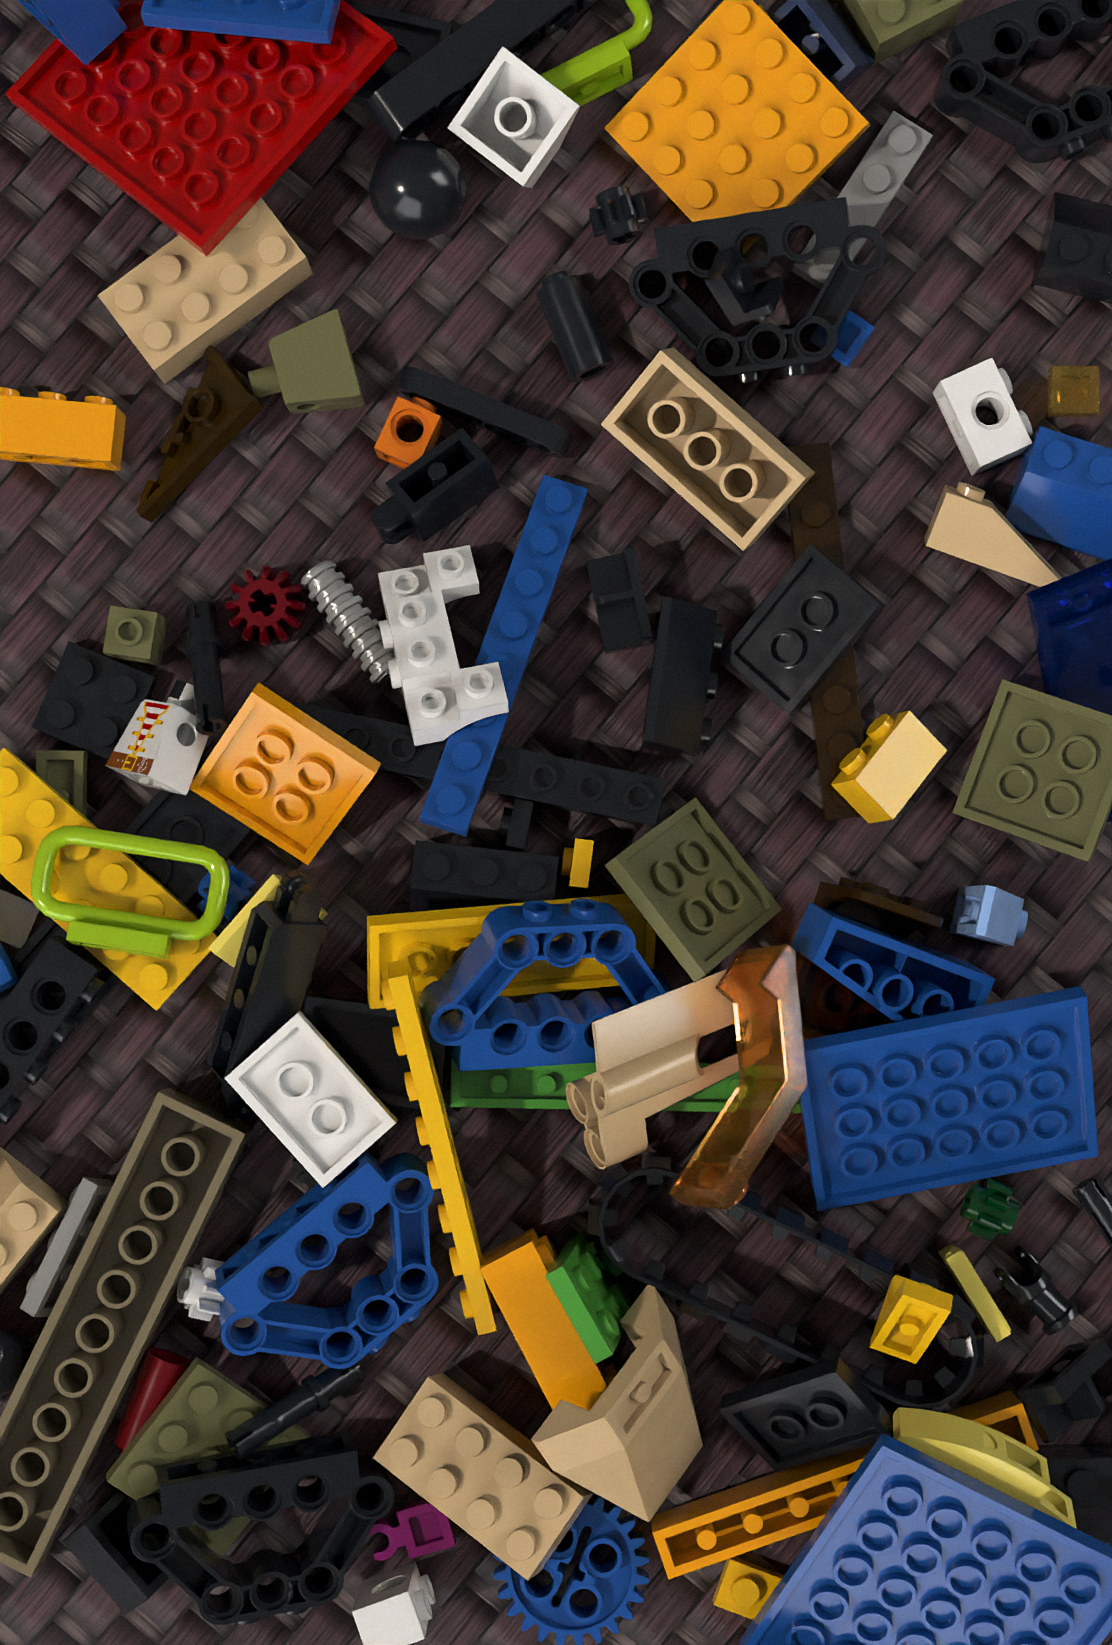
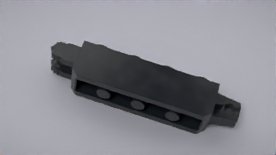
M297 869L286 872L282 876L274 901H262L251 909L208 1055L207 1064L222 1082L218 1109L226 1119L251 1118L254 1111L225 1080V1077L301 1010L305 994L311 987L312 971L318 952L325 941L327 925L319 918L322 907L320 904L323 902L322 898L324 896L322 891L318 887L311 885L308 881L309 878Z

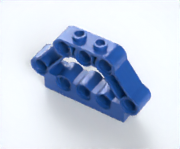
M586 898L574 899L571 903L549 904L544 901L532 900L525 902L523 905L504 906L490 912L483 920L481 933L440 980L430 983L420 993L419 1004L423 1020L431 1036L436 1042L447 1046L458 1071L595 1063V1048L591 1025L594 1020L602 1019L670 992L673 989L660 972L648 967L635 948L636 939L634 933L618 910L611 904L596 902ZM611 931V932H610L607 936H605L604 938H600L601 935L604 934L605 932ZM560 933H564V935L561 938L552 941L555 936L559 935ZM518 935L513 941L504 943L509 937ZM581 958H595L596 961L605 965L624 991L623 997L606 998L600 992L590 990L580 993L573 1000H560L553 994L542 993L535 995L525 1003H514L513 1000L506 996H498L518 972L532 964L533 961L547 960L555 967L565 968L576 964ZM454 1009L448 1015L441 1016L445 1011ZM551 1021H554V1022L551 1023L550 1025L545 1026L547 1023H549V1022H551ZM503 1024H507V1026L503 1027L502 1029H498Z
M366 1149L324 1188L317 1183L215 1270L217 1291L225 1298L220 1304L219 1323L222 1343L226 1349L240 1356L253 1355L259 1351L321 1360L322 1363L330 1368L344 1369L357 1363L367 1353L373 1354L380 1350L394 1330L404 1322L409 1323L415 1320L424 1310L426 1303L435 1295L439 1285L438 1274L430 1255L428 1206L432 1202L434 1190L431 1187L428 1170L422 1159L415 1154L404 1152L395 1154L380 1164ZM412 1177L418 1179L416 1184L408 1190L396 1188V1185L404 1178ZM355 1202L361 1204V1207L353 1214L345 1215L339 1212L340 1208L347 1203ZM388 1203L391 1255L388 1259V1267L378 1276L371 1275L360 1279L352 1289L351 1299L342 1307L335 1306L326 1309L282 1302L294 1295L300 1283L299 1278L308 1270L323 1269L334 1260L337 1246L346 1238H357L367 1233L373 1225L374 1214ZM318 1234L324 1237L317 1245L307 1246L301 1243L309 1235ZM281 1266L287 1269L279 1277H268L265 1275V1272L272 1267ZM418 1268L422 1270L415 1278H401L409 1269ZM371 1301H385L383 1306L376 1310L365 1309L366 1305ZM241 1318L255 1320L253 1324L244 1328L233 1325L235 1321ZM343 1331L349 1333L344 1339L339 1341L328 1339L336 1332Z

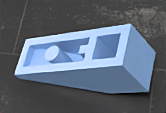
M989 885L959 887L949 933L1003 946H1014L1015 939L1023 937L1027 925L1028 912L1022 910L1024 899Z

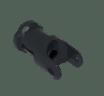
M1016 1246L1014 1252L1026 1266L1025 1279L1018 1285L1001 1268H996L994 1274L1020 1305L1026 1304L1043 1323L1042 1330L1049 1336L1053 1335L1076 1316L1079 1306L1075 1301H1067L1050 1282L1052 1277L1049 1272L1025 1248Z

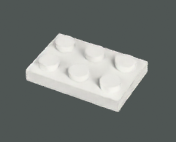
M301 1011L225 1077V1080L322 1188L398 1121Z

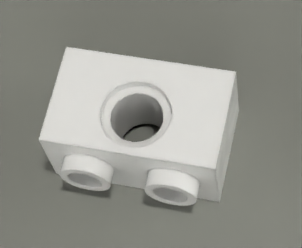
M993 358L941 380L932 392L971 476L1022 454L1032 444L1030 437L1033 435L1030 421L1022 410L1017 411L1010 396L1013 393V388L1009 376L1003 368L997 369ZM986 406L992 409L996 415V424L985 425L981 423L976 416V407Z
M416 1562L361 1581L352 1614L363 1645H409L425 1639L428 1620L432 1619L431 1604L436 1602L431 1581L427 1574L420 1576Z

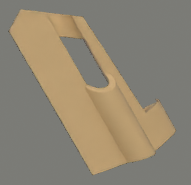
M775 950L700 979L695 983H690L591 1023L597 1072L568 1083L566 1085V1098L573 1115L586 1128L584 1131V1143L591 1160L599 1169H606L647 1150L648 1139L645 1118L772 1054L778 1037L773 1026L793 967ZM749 1018L743 1035L742 1052L700 1068L697 1056L700 1038Z

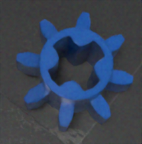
M234 865L228 868L230 885L225 913L220 923L221 926L227 920L231 922L254 896L250 891L257 885L243 870H239ZM209 872L202 878L198 886V894L204 900L198 904L197 908L203 913L206 909L210 886Z

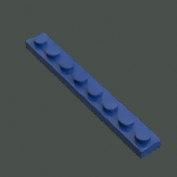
M546 475L542 477L474 665L499 663L509 712L483 718L468 724L448 737L420 814V822L467 837L588 493L587 488Z

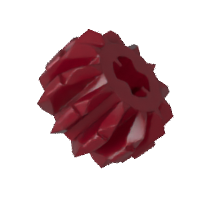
M268 565L262 566L259 580H257L251 570L244 571V578L248 585L243 588L240 584L233 582L230 589L240 598L225 602L227 610L239 612L229 621L230 626L233 629L245 626L242 638L249 643L259 633V640L263 647H270L273 632H275L282 643L289 641V636L284 627L288 624L292 628L300 630L302 623L293 617L292 614L307 611L305 602L294 600L303 592L302 587L299 583L287 586L290 574L285 570L280 571L273 579L272 568ZM266 596L272 602L277 601V605L271 604L274 612L269 616H265L261 611L256 612V608H262L258 601Z

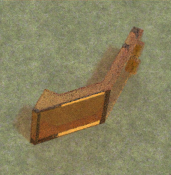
M788 944L739 950L715 987L716 990L733 1003L740 1082L669 1192L670 1195L683 1205L730 1210L732 1206L740 1202L748 1190L749 1178L808 1085L795 950Z

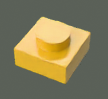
M575 838L574 848L564 847L561 876L570 877V887L588 889L594 845L593 840Z

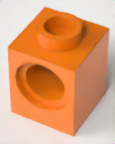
M413 396L410 402L397 397L374 446L378 458L405 469L433 449L444 427L441 416L436 414L437 407L418 397ZM409 423L419 424L424 428L420 439L409 443L399 438V432L403 426Z

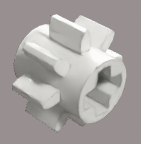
M203 1257L200 1265L194 1264L193 1267H186L182 1272L177 1287V1300L180 1303H184L185 1309H189L188 1317L211 1322L213 1314H220V1304L225 1298L217 1291L215 1270L224 1262Z

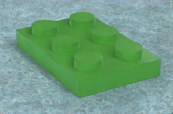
M584 1231L567 1241L545 1276L591 1358L597 1364L613 1355L624 1332L620 1321L632 1306V1302L624 1286L620 1282L614 1284L604 1264L595 1256L599 1243L596 1240L590 1242Z

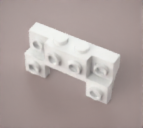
M470 545L423 553L424 565L378 573L380 591L387 620L379 621L384 649L393 648L395 659L387 660L392 689L402 687L414 746L443 741L468 724L483 718L509 712L499 663L494 662L460 669L445 603L462 597L480 594L479 581Z

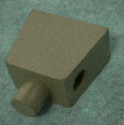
M338 309L331 310L271 338L268 344L274 364L248 371L255 397L259 399L282 392L285 405L290 414L366 406Z

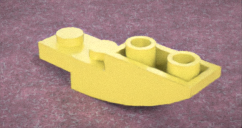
M898 1407L893 1413L894 1439L1077 1529L1072 1499L1051 1485L1047 1459L1025 1444L1000 1431L951 1414Z

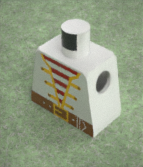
M177 680L166 703L148 699L142 701L105 766L143 786L186 796L209 737L196 731V716L193 715L195 710L193 685Z

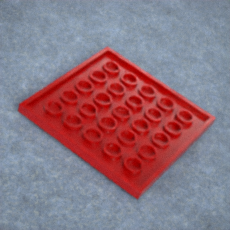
M118 0L121 6L116 12L128 28L90 63L85 66L56 38L5 94L13 105L207 257L398 47L392 35L343 0L340 3L331 44L149 27L144 25L140 14L144 0Z

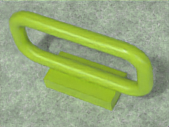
M625 0L634 16V24L631 28L542 73L541 76L580 107L633 80L629 51L645 41L652 29L653 15L647 0Z
M77 825L62 826L51 831L40 843L31 879V896L36 907L45 916L58 921L69 922L66 940L73 945L170 959L172 939L199 940L210 935L220 925L225 913L230 875L224 858L215 850L202 845ZM74 844L202 865L210 873V886L205 912L198 920L183 921L59 901L50 891L57 852L65 845Z

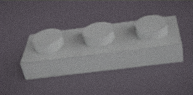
M83 1177L81 1183L73 1190L69 1198V1207L60 1226L49 1238L48 1251L38 1271L32 1275L27 1284V1294L20 1309L33 1317L50 1316L114 1182L109 1179Z

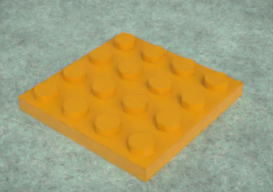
M724 0L604 129L692 222L792 206L871 125L753 0ZM761 236L750 237L745 242L743 255Z

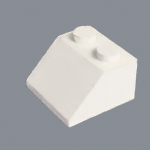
M502 46L448 126V129L523 187L532 188L559 150L580 106Z

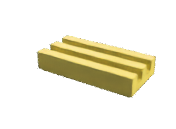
M952 1243L938 1251V1254L987 1333L996 1342L1011 1334L1010 1326L965 1253L956 1244L953 1245Z

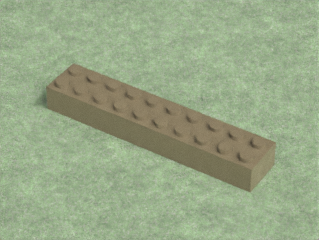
M170 1087L157 1093L0 1417V1563L30 1578L44 1563L178 1287L182 1272L188 1266L254 1129L236 1119H226L221 1112Z

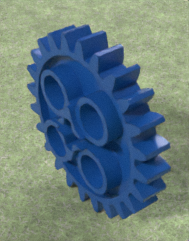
M597 1494L593 1500L589 1499L570 1527L573 1533L567 1541L560 1542L543 1567L553 1577V1580L548 1585L543 1587L532 1585L529 1580L527 1581L507 1564L494 1568V1579L507 1581L498 1589V1598L507 1599L513 1597L508 1606L507 1615L511 1617L521 1612L524 1614L521 1622V1630L523 1632L534 1624L539 1626V1642H542L549 1632L556 1633L557 1645H563L567 1635H573L576 1645H583L584 1634L590 1633L596 1643L600 1644L601 1628L606 1626L611 1632L618 1634L619 1624L616 1617L620 1615L628 1620L634 1618L633 1610L628 1601L643 1603V1592L635 1585L649 1583V1573L637 1567L649 1563V1553L635 1549L645 1542L644 1533L635 1532L629 1534L636 1524L634 1515L632 1514L620 1519L619 1515L622 1508L615 1504H611L607 1508L604 1506L605 1499ZM589 1526L592 1530L581 1548L579 1568L574 1567L572 1569L561 1602L558 1605H554L551 1600L563 1580L564 1563L568 1564L571 1561L583 1527ZM605 1543L615 1549L616 1555L608 1562H598L592 1558L590 1551L596 1545ZM494 1554V1558H495V1559H497V1560L500 1561V1562H503L500 1558H498V1557ZM578 1589H588L596 1595L597 1599L590 1606L581 1607L573 1603L570 1597Z

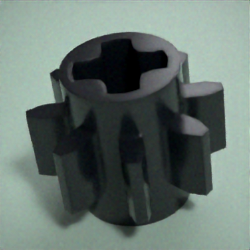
M616 186L600 192L595 197L597 206L589 209V218L595 237L605 234L609 245H620L635 240L642 234L640 225L647 223L646 217L648 216L642 194L631 197L629 187Z

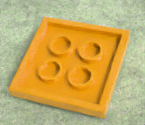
M258 682L192 780L189 789L306 865H309L375 776L381 763Z

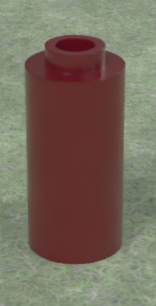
M158 1347L148 1348L113 1439L114 1443L120 1447V1455L190 1366L191 1360L167 1349Z

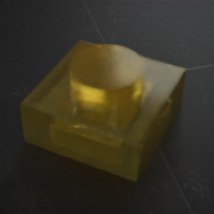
M1052 366L1048 370V417H1096L1100 413L1099 366Z

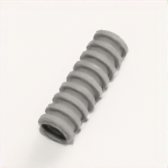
M326 560L317 564L302 577L300 586L303 590L309 589L308 597L312 602L318 601L317 609L321 614L327 613L326 621L329 625L335 624L337 627L334 631L338 637L344 636L343 644L347 649L352 648L354 650L352 653L355 660L361 659L363 662L361 665L364 672L370 671L372 674L369 678L373 684L384 682L390 678L387 660L395 659L393 648L384 649L381 633L378 629L379 621L377 619L371 620L369 616L372 612L368 607L362 608L361 603L363 600L359 595L353 596V586L350 583L345 584L343 582L345 576L342 572L336 573L335 568L337 565L333 560Z

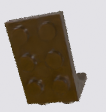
M840 877L838 885L820 881L814 903L906 939L922 926L941 928L943 918L930 914L932 905L907 896L902 898L890 894L891 890L864 881L860 883ZM797 952L773 1027L807 1039H813L873 1027L878 1010L808 958Z

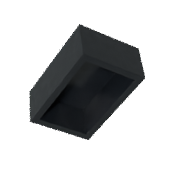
M318 994L307 995L304 1016L385 1105L420 1109L419 1101L410 1102L406 1090L404 1072L411 1071L407 1055L398 1056L395 1047L392 1027L399 1026L396 1010L387 1011L386 1008L370 1009L369 1002L364 1000ZM445 1011L441 1016L448 1015L451 1012ZM425 1024L443 1096L448 1048L446 1045H441L433 1039Z

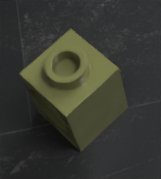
M110 605L103 653L116 660L161 666L168 620L157 612Z

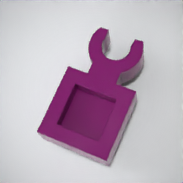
M425 1499L399 1506L396 1512L398 1522H392L385 1518L376 1520L368 1534L374 1535L380 1532L386 1534L389 1538V1543L386 1546H380L374 1550V1560L378 1561L389 1559L395 1554L398 1547L405 1545L409 1559L456 1546L457 1542L452 1521Z

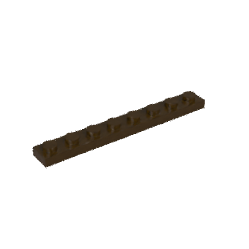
M830 442L787 447L815 472L787 505L794 563L811 543L816 545L844 569ZM852 646L809 698L823 821L862 817L831 785L842 771L839 768L841 761L851 751L860 748L864 743L855 657Z

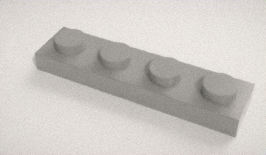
M895 111L892 112L837 197H846L850 226L869 225L873 228L876 227L933 137L932 134ZM815 233L801 255L809 253L816 244ZM860 238L852 243L849 249V257L852 262L867 241V238ZM840 249L823 252L815 262L807 265L795 263L792 272L821 290L840 255Z

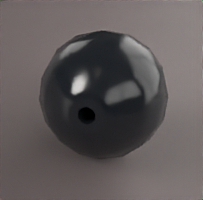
M408 140L390 147L378 159L370 179L369 195L374 212L387 229L405 239L425 240L445 233L458 221L467 199V184L462 167L447 149L433 141Z

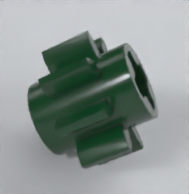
M987 1178L984 1187L973 1183L968 1189L960 1209V1216L970 1220L966 1229L970 1233L989 1241L993 1240L995 1232L1007 1236L1016 1222L1020 1208L1019 1202L1010 1199L1013 1189L990 1178Z

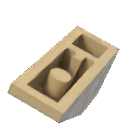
M959 482L957 488L948 485L944 486L924 537L927 547L1061 594L1064 587L1061 576L990 500L984 499L986 493L984 490L963 482Z

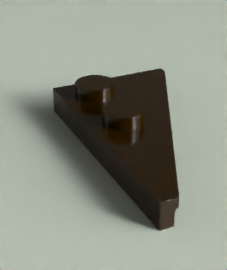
M212 345L205 350L202 357L209 364L201 382L196 389L188 388L183 400L182 411L175 418L160 451L167 456L156 482L147 481L141 494V502L136 511L140 517L151 523L264 408L224 355Z

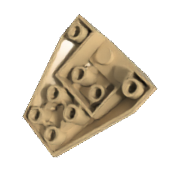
M647 1285L620 1321L636 1350L631 1354L590 1411L561 1399L531 1440L553 1471L640 1519L650 1522L703 1444L674 1317L656 1288Z

